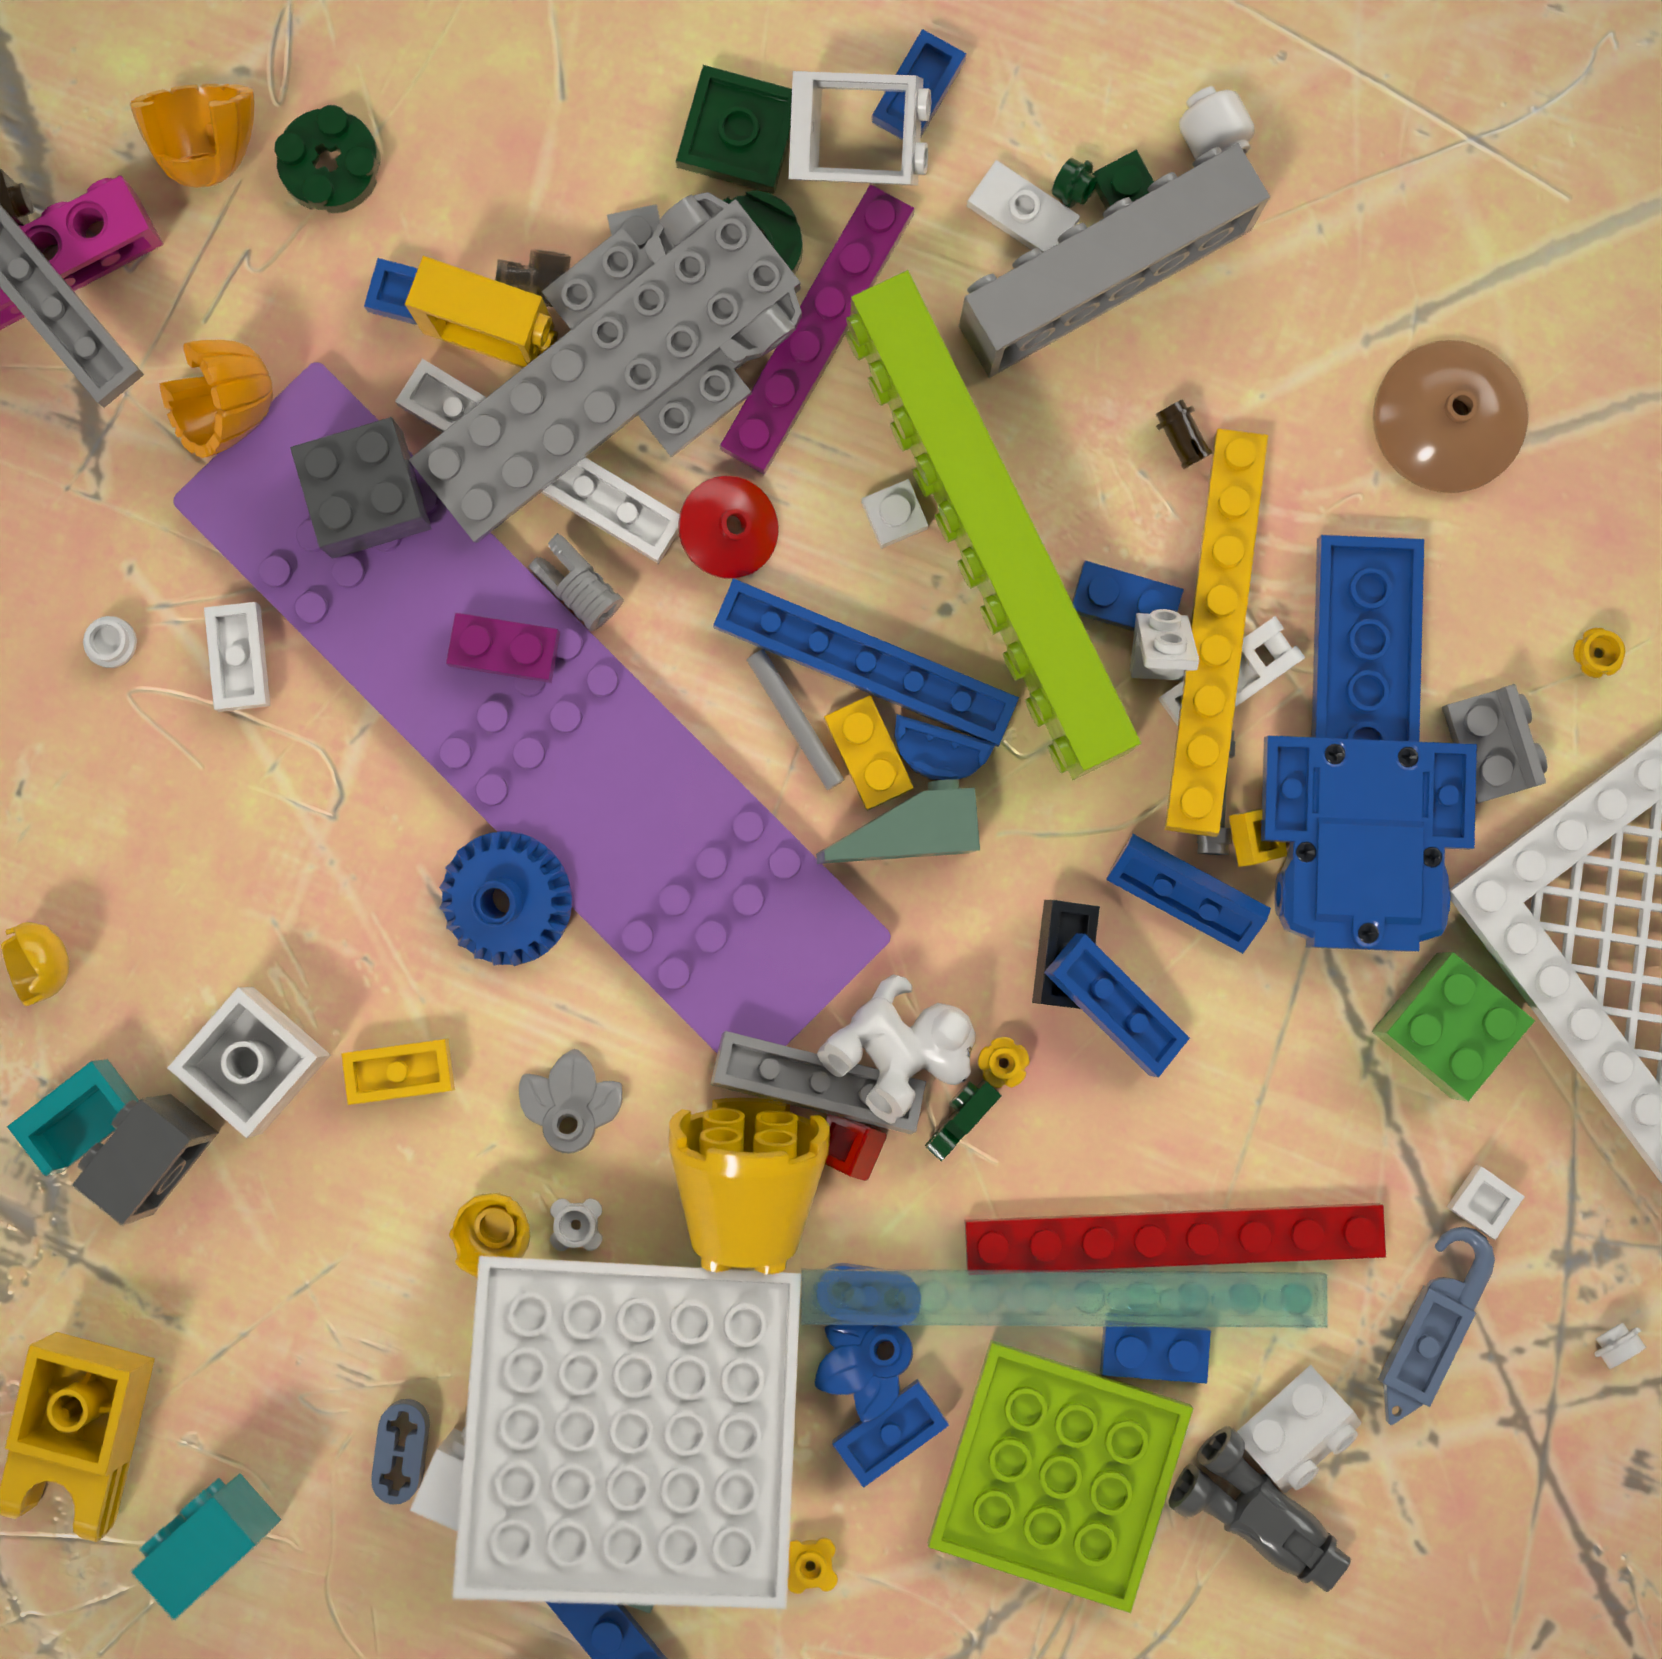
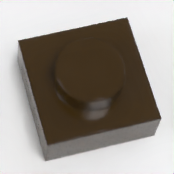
M0 169V204L19 226H24L30 223L28 215L34 213L29 193L22 183L16 184Z

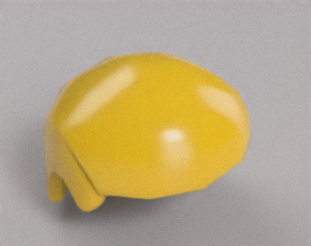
M24 922L5 931L6 935L15 933V935L2 942L1 950L11 983L22 1004L29 1006L57 994L65 985L69 973L70 961L63 941L49 927L37 923Z
M501 1193L480 1194L459 1208L453 1228L449 1233L457 1253L456 1265L461 1270L477 1278L479 1256L522 1258L529 1247L530 1225L526 1214L518 1202Z

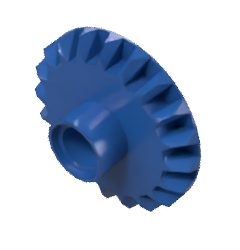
M512 831L488 833L473 839L459 849L453 860L445 867V878L439 887L442 891V903L439 909L445 914L447 920L446 929L452 931L458 939V946L464 947L473 953L474 959L492 962L493 966H516L541 957L562 937L571 916V886L567 873L557 856L540 841L528 835ZM496 888L504 891L509 898L510 906L507 913L500 911L494 904L493 894Z

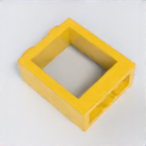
M422 256L405 306L423 334L520 368L527 366L557 342L558 332L553 330L555 326L542 296Z

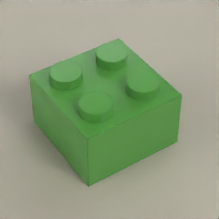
M1443 952L1434 955L1372 1030V1033L1451 1099L1469 1102L1535 1020L1454 952Z

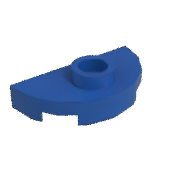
M896 715L894 737L900 756L914 772L929 780H959L971 776L987 762L996 745L915 719Z

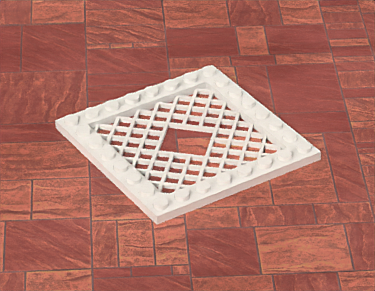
M1661 730L1451 887L1450 900L1662 1184V1033L1659 1052L1635 1048L1638 1020L1662 1024V1015L1639 1012L1642 984L1662 987V978L1643 975L1646 947L1662 950V941L1648 939L1651 911L1662 913V904L1652 903L1655 875L1662 876V867L1656 866L1659 839L1662 840V831L1660 830L1662 821ZM1652 806L1649 828L1627 825ZM1623 834L1648 837L1645 865L1620 861ZM1612 836L1609 859L1588 855ZM1583 863L1608 867L1605 895L1580 891ZM1572 867L1569 889L1547 886ZM1619 869L1644 873L1641 901L1616 897ZM1543 894L1568 898L1565 925L1540 921ZM1530 897H1532L1531 908L1529 910L1527 906L1524 904V902L1528 900ZM1579 900L1604 903L1601 931L1576 927ZM1615 905L1640 909L1636 937L1612 933ZM1545 931L1564 934L1562 953ZM1575 936L1600 940L1596 967L1571 964ZM1611 942L1635 945L1632 973L1607 969ZM1577 973L1595 976L1593 995ZM1606 978L1631 982L1628 1010L1603 1006ZM1608 1015L1627 1018L1625 1037ZM1639 1057L1658 1060L1656 1079Z

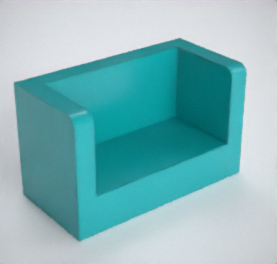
M108 1059L95 1060L85 1065L9 1124L7 1128L42 1174L50 1176L64 1172L82 1158L96 1143H101L114 1133L116 1128L112 1126V1121L119 1111L131 1100H135L137 1103L139 1100Z

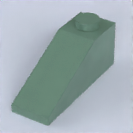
M959 780L928 782V791H922L818 852L816 854L817 864L969 854L979 851L975 788L959 789Z

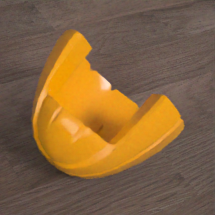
M203 84L200 88L197 85L173 87L170 92L162 89L146 93V95H141L131 101L130 106L133 117L147 148L168 177L179 184L195 188L214 186L230 177L241 164L249 144L254 122L255 99L252 88L237 84L230 86L229 84Z
M229 340L191 341L183 345L187 363L191 368L200 367L204 376L160 383V391L164 408L170 410L167 416L171 426L176 428V436L182 438L181 443L191 454L195 453L196 456L205 458L231 448L260 425L266 417L272 402V381L260 356L245 344Z

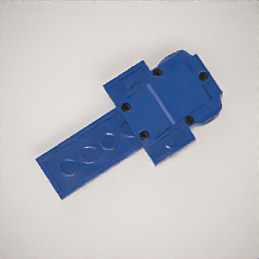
M1321 535L1317 538L1312 737H1264L1263 812L1261 820V841L1290 842L1286 861L1276 878L1274 894L1275 911L1284 930L1306 939V948L1419 951L1420 942L1441 936L1448 923L1450 887L1445 867V849L1470 850L1475 848L1477 744L1419 742L1424 539Z

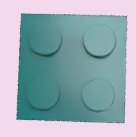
M241 1473L226 1485L220 1478L215 1480L208 1488L204 1489L179 1512V1515L160 1529L139 1549L145 1558L130 1572L173 1620L177 1619L281 1521V1518Z

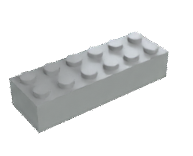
M1239 143L1223 152L1220 147L1210 149L1193 162V169L1177 177L1175 172L1162 176L1148 187L1149 193L1132 202L1129 197L1121 199L1106 209L1103 213L1104 219L1088 228L1085 223L1077 224L1060 235L1057 239L1059 244L1043 253L1039 248L1033 249L1019 257L1012 264L1014 269L999 278H996L994 274H989L974 282L967 289L969 294L964 298L959 328L987 376L990 378L1250 232L1267 204L1270 195Z

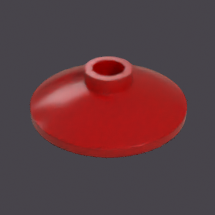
M718 476L699 484L685 499L679 514V537L687 556L699 569L714 577L736 579L756 572L769 560L778 540V519L770 499L757 485L736 476ZM729 516H735L740 520L742 527L739 534H733L728 530L727 519Z

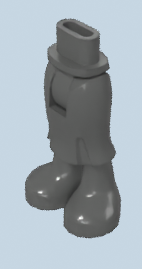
M1229 1426L1218 1430L1201 1446L1197 1453V1459L1205 1468L1224 1478L1239 1489L1241 1493L1236 1499H1233L1195 1464H1189L1184 1468L1171 1491L1168 1501L1169 1507L1186 1518L1193 1517L1203 1510L1224 1523V1530L1246 1540L1278 1569L1296 1576L1303 1583L1312 1581L1323 1591H1330L1349 1567L1351 1558L1336 1547L1337 1539L1326 1531L1312 1513L1279 1491L1267 1474L1260 1475L1242 1457L1245 1443L1238 1432Z

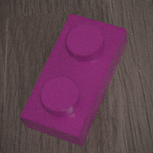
M455 613L446 664L455 668L552 683L560 631L556 628Z

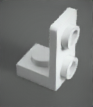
M1167 609L1154 610L1150 614L1136 613L1130 663L1131 678L1183 680L1184 670L1198 669L1199 657L1188 616L1180 615L1175 611Z

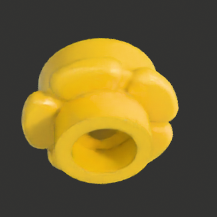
M1592 628L1584 632L1582 640L1576 641L1573 648V657L1577 663H1580L1581 671L1588 677L1600 678L1603 674L1611 676L1623 664L1625 645L1622 639L1614 632L1603 628ZM1596 649L1602 650L1603 656L1601 658L1595 656L1594 652Z
M1008 1037L995 1038L989 1047L982 1048L979 1053L978 1066L980 1069H983V1079L992 1087L1001 1088L1003 1085H1007L1012 1088L1019 1085L1026 1077L1025 1068L1030 1062L1028 1052L1022 1045L1014 1044L1013 1039ZM1006 1058L1009 1061L1008 1067L1001 1068L999 1066L1000 1059Z

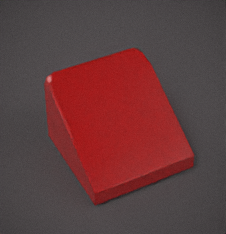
M827 1114L825 1120L829 1125L830 1135L829 1151L825 1165L850 1177L863 1181L868 1180L885 1143L887 1134L865 1123Z

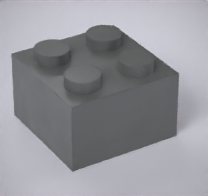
M392 417L290 447L319 548L332 559L432 529L414 467L409 461L411 457L404 433Z
M171 1094L140 1099L138 1103L135 1100H131L119 1111L112 1121V1126L116 1130L104 1145L100 1142L96 1143L83 1156L78 1164V1168L82 1170V1173L72 1186L121 1225L154 1215L219 1132Z

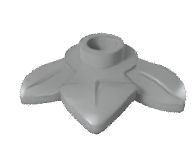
M573 1049L558 1059L550 1071L549 1079L535 1074L522 1075L519 1083L520 1105L529 1120L543 1126L544 1137L553 1149L561 1153H576L590 1144L596 1128L609 1123L616 1117L622 1103V1084L615 1081L596 1083L595 1072L590 1061L582 1052ZM566 1118H574L578 1122L576 1130L571 1134H563L559 1131L560 1123Z

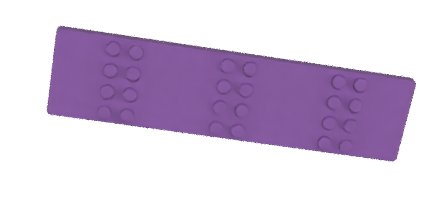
M319 362L311 363L271 402L268 413L259 426L231 448L218 453L174 496V506L497 832L512 831L528 835L543 843L557 856L570 882L572 908L716 1053H718L721 1035L724 1031L786 1046L890 942L891 935L888 929L823 864H817V858L491 532L478 543L473 542L415 467V474L428 514L431 530L334 559L319 548L290 447L379 420L323 364ZM455 613L558 629L560 631V638L552 683L448 666L446 661Z

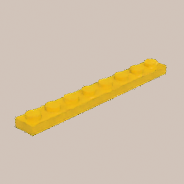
M1217 428L1215 433L1191 617V629L1199 663L1197 670H1185L1164 830L1211 837L1219 835L1268 435L1219 428Z

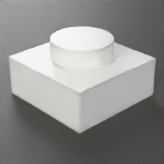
M909 479L861 498V504L881 549L928 530L929 525Z
M1475 1165L1447 1208L1489 1238L1496 1240L1525 1196L1482 1166Z

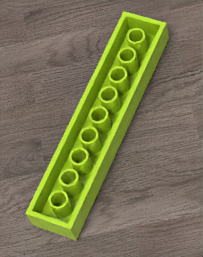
M904 271L852 296L850 316L846 317L849 327L846 337L851 350L858 361L866 358L872 376L868 377L870 388L878 404L882 406L888 403L894 422L890 423L893 435L900 449L905 451L910 448L917 466L912 469L915 480L922 494L925 497L932 494L937 503L939 513L935 515L938 527L946 542L949 543L955 540L960 550L962 559L958 560L957 563L961 574L970 589L978 586L985 605L980 607L983 619L993 635L1000 632L1004 639L1007 651L1002 654L1006 666L1015 681L1023 678L1030 692V697L1025 699V702L1035 724L1038 727L1045 724L1053 739V743L1048 745V750L1054 764L1060 773L1068 771L1072 780H1075L1127 755L1142 743L909 271Z

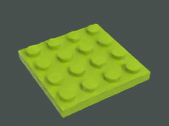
M990 1340L929 1535L928 1547L1131 1613L1193 1407L1176 1399Z

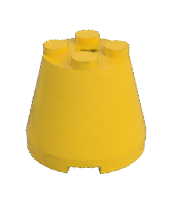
M742 1097L712 1100V1109L692 1115L691 1111L681 1109L672 1116L669 1122V1151L692 1248L701 1257L702 1268L712 1272H724L732 1267L754 1268L756 1271L764 1274H777L786 1269V1260L790 1259L798 1249L828 1156L830 1128L823 1117L814 1115L810 1116L809 1120L791 1113L789 1104L763 1098Z

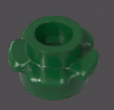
M1070 158L1062 166L1055 179L1052 195L1061 199L1062 203L1069 209L1076 203L1085 204L1095 189L1097 177L1091 174L1093 171L1092 162L1087 160L1083 164L1074 158Z

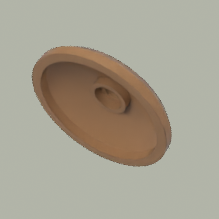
M1447 340L1432 342L1412 350L1389 370L1375 398L1373 424L1375 436L1383 455L1401 476L1411 483L1431 491L1458 493L1470 491L1489 483L1509 467L1523 445L1528 425V410L1522 386L1513 371L1503 360L1481 346L1463 341ZM1459 400L1465 403L1467 415H1458L1453 410V401Z

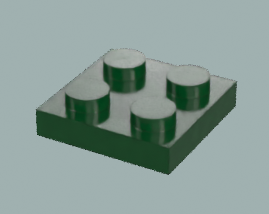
M703 65L676 157L677 168L775 194L790 141L792 89Z

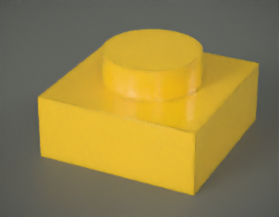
M1262 808L1229 816L1239 867L1287 857L1285 842L1261 841Z

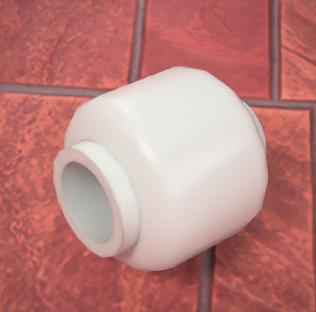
M1210 86L1198 91L1187 100L1186 103L1189 109L1180 118L1179 128L1195 160L1215 147H1220L1223 152L1239 143L1245 154L1250 150L1248 142L1254 135L1255 127L1237 92L1232 90L1216 92L1214 87Z

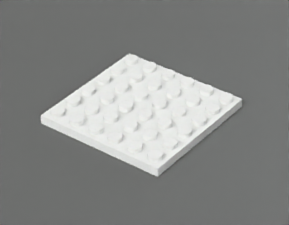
M479 1256L452 1598L786 1609L801 1273L781 1272L777 1274H764L748 1270L712 1272L704 1268Z

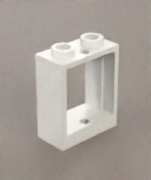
M793 71L789 179L918 186V176L925 175L928 166V144L920 142L921 121H929L931 111L930 89L923 88L924 79L916 75ZM822 89L905 92L901 171L819 167Z

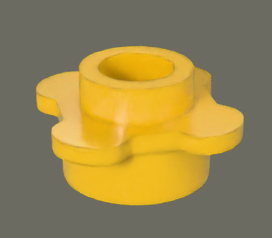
M822 1537L817 1541L805 1540L800 1542L799 1540H791L789 1542L788 1561L790 1574L788 1575L787 1588L792 1593L801 1594L808 1588H820L822 1591L828 1592L835 1588L838 1576L832 1569V1557L836 1552V1548L830 1539ZM808 1561H813L816 1564L814 1570L806 1568L805 1565Z

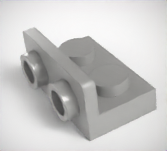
M1515 684L1442 707L1453 743L1477 744L1476 804L1546 783L1544 773L1547 772L1548 768L1547 759L1542 747L1533 741L1528 725L1532 721L1531 708L1526 697L1518 693Z

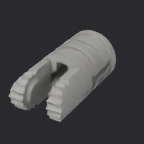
M557 533L548 543V547L567 567L570 573L564 577L550 562L541 557H536L528 567L560 600L565 602V605L570 610L575 612V615L585 623L584 625L589 631H594L617 612L624 599L618 593H615L613 588L608 583H605L598 573L593 571L594 568L561 534Z

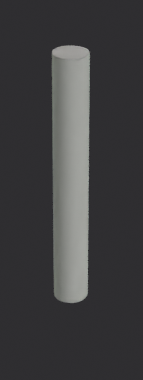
M762 649L751 655L747 662L827 791L843 782L845 779L765 650Z

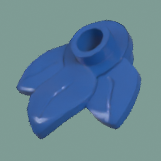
M837 1319L825 1327L826 1336L835 1349L828 1353L819 1364L814 1382L815 1387L834 1395L854 1394L856 1411L862 1422L875 1420L889 1410L898 1399L899 1375L907 1370L913 1358L911 1339L899 1327L884 1325L874 1327L870 1323ZM885 1341L892 1342L895 1348L893 1356L888 1360H880L877 1355L879 1345Z

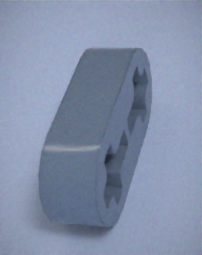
M400 1399L391 1404L381 1415L378 1424L371 1476L372 1488L379 1499L391 1505L402 1504L408 1501L421 1486L424 1475L430 1419L426 1408L418 1401L412 1399ZM404 1411L409 1413V1422L417 1424V1429L411 1430L407 1435L405 1446H399L400 1429L396 1426H391V1421L397 1420ZM397 1457H403L402 1475L410 1477L411 1482H405L400 1490L397 1491L393 1489V1481L385 1479L384 1474L392 1471L396 1465Z

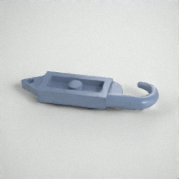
M1468 1227L1452 1228L1442 1234L1435 1244V1249L1442 1252L1449 1244L1455 1241H1464L1473 1247L1475 1259L1464 1282L1453 1278L1439 1277L1430 1280L1426 1286H1423L1378 1377V1380L1383 1383L1386 1422L1390 1425L1395 1424L1422 1405L1431 1406L1476 1314L1474 1310L1492 1275L1495 1263L1492 1246L1487 1238L1476 1229ZM1399 1406L1398 1413L1393 1414V1407Z

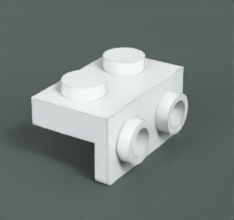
M1310 1365L1237 1432L1244 1440L1245 1450L1283 1493H1286L1292 1487L1295 1490H1299L1306 1486L1319 1471L1316 1465L1329 1453L1333 1452L1337 1455L1347 1449L1357 1438L1358 1432L1356 1429L1361 1425V1421L1349 1405Z

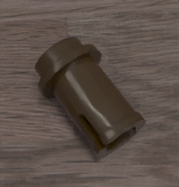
M1182 399L1156 414L1160 422L1156 427L1158 430L1164 429L1181 462L1182 468L1185 469L1211 455L1213 452L1208 448L1191 415L1195 411L1193 406L1187 408Z

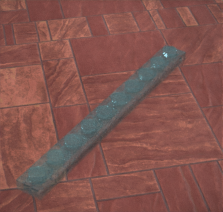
M801 1268L800 1323L801 1325L1328 1328L1327 1274L1322 1272Z

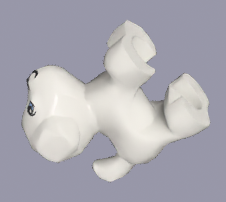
M894 974L881 981L872 999L858 1009L852 1017L851 1023L832 1034L819 1048L817 1053L822 1065L832 1075L843 1077L859 1063L863 1053L862 1048H864L880 1071L875 1086L866 1097V1104L875 1116L889 1124L895 1123L913 1105L916 1095L915 1091L909 1086L908 1079L917 1072L925 1069L940 1081L950 1085H957L966 1081L971 1074L970 1054L976 1035L967 1014L955 1006L936 1003L924 1009L911 1027L904 1024L892 1003L896 996L912 992V985L905 977Z

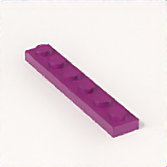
M872 184L869 185L800 305L802 317L796 330L775 348L751 390L752 395L744 402L721 442V451L758 472L766 474L849 329L846 317L850 316L851 297L873 287L914 215V208Z

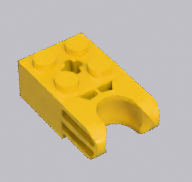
M55 1332L29 1345L5 1449L9 1451L0 1485L1 1516L16 1520L37 1506L47 1481L64 1486L71 1494L75 1511L73 1532L76 1535L97 1543L111 1530L118 1515L155 1358L60 1332Z

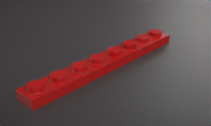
M1380 1203L964 1220L966 1269L968 1275L1386 1258L1384 1206Z

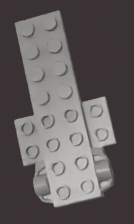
M709 192L694 196L689 195L677 202L661 217L653 236L648 239L645 247L641 250L622 227L541 291L571 331L412 456L409 461L473 542L478 543L636 416L641 418L672 458L752 395L751 390L735 370L745 362L760 358L771 352L796 330L802 317L796 293L800 290L801 282L736 199L727 204Z

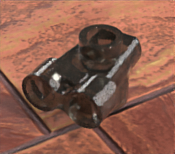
M530 249L528 266L498 259L495 281L542 296L545 305L553 307L541 291L570 269L571 255Z

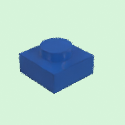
M377 258L364 304L367 312L417 325L405 306V302L418 268Z

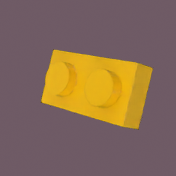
M871 695L824 716L827 727L867 811L914 789Z
M448 1038L341 1053L347 1105L455 1090Z

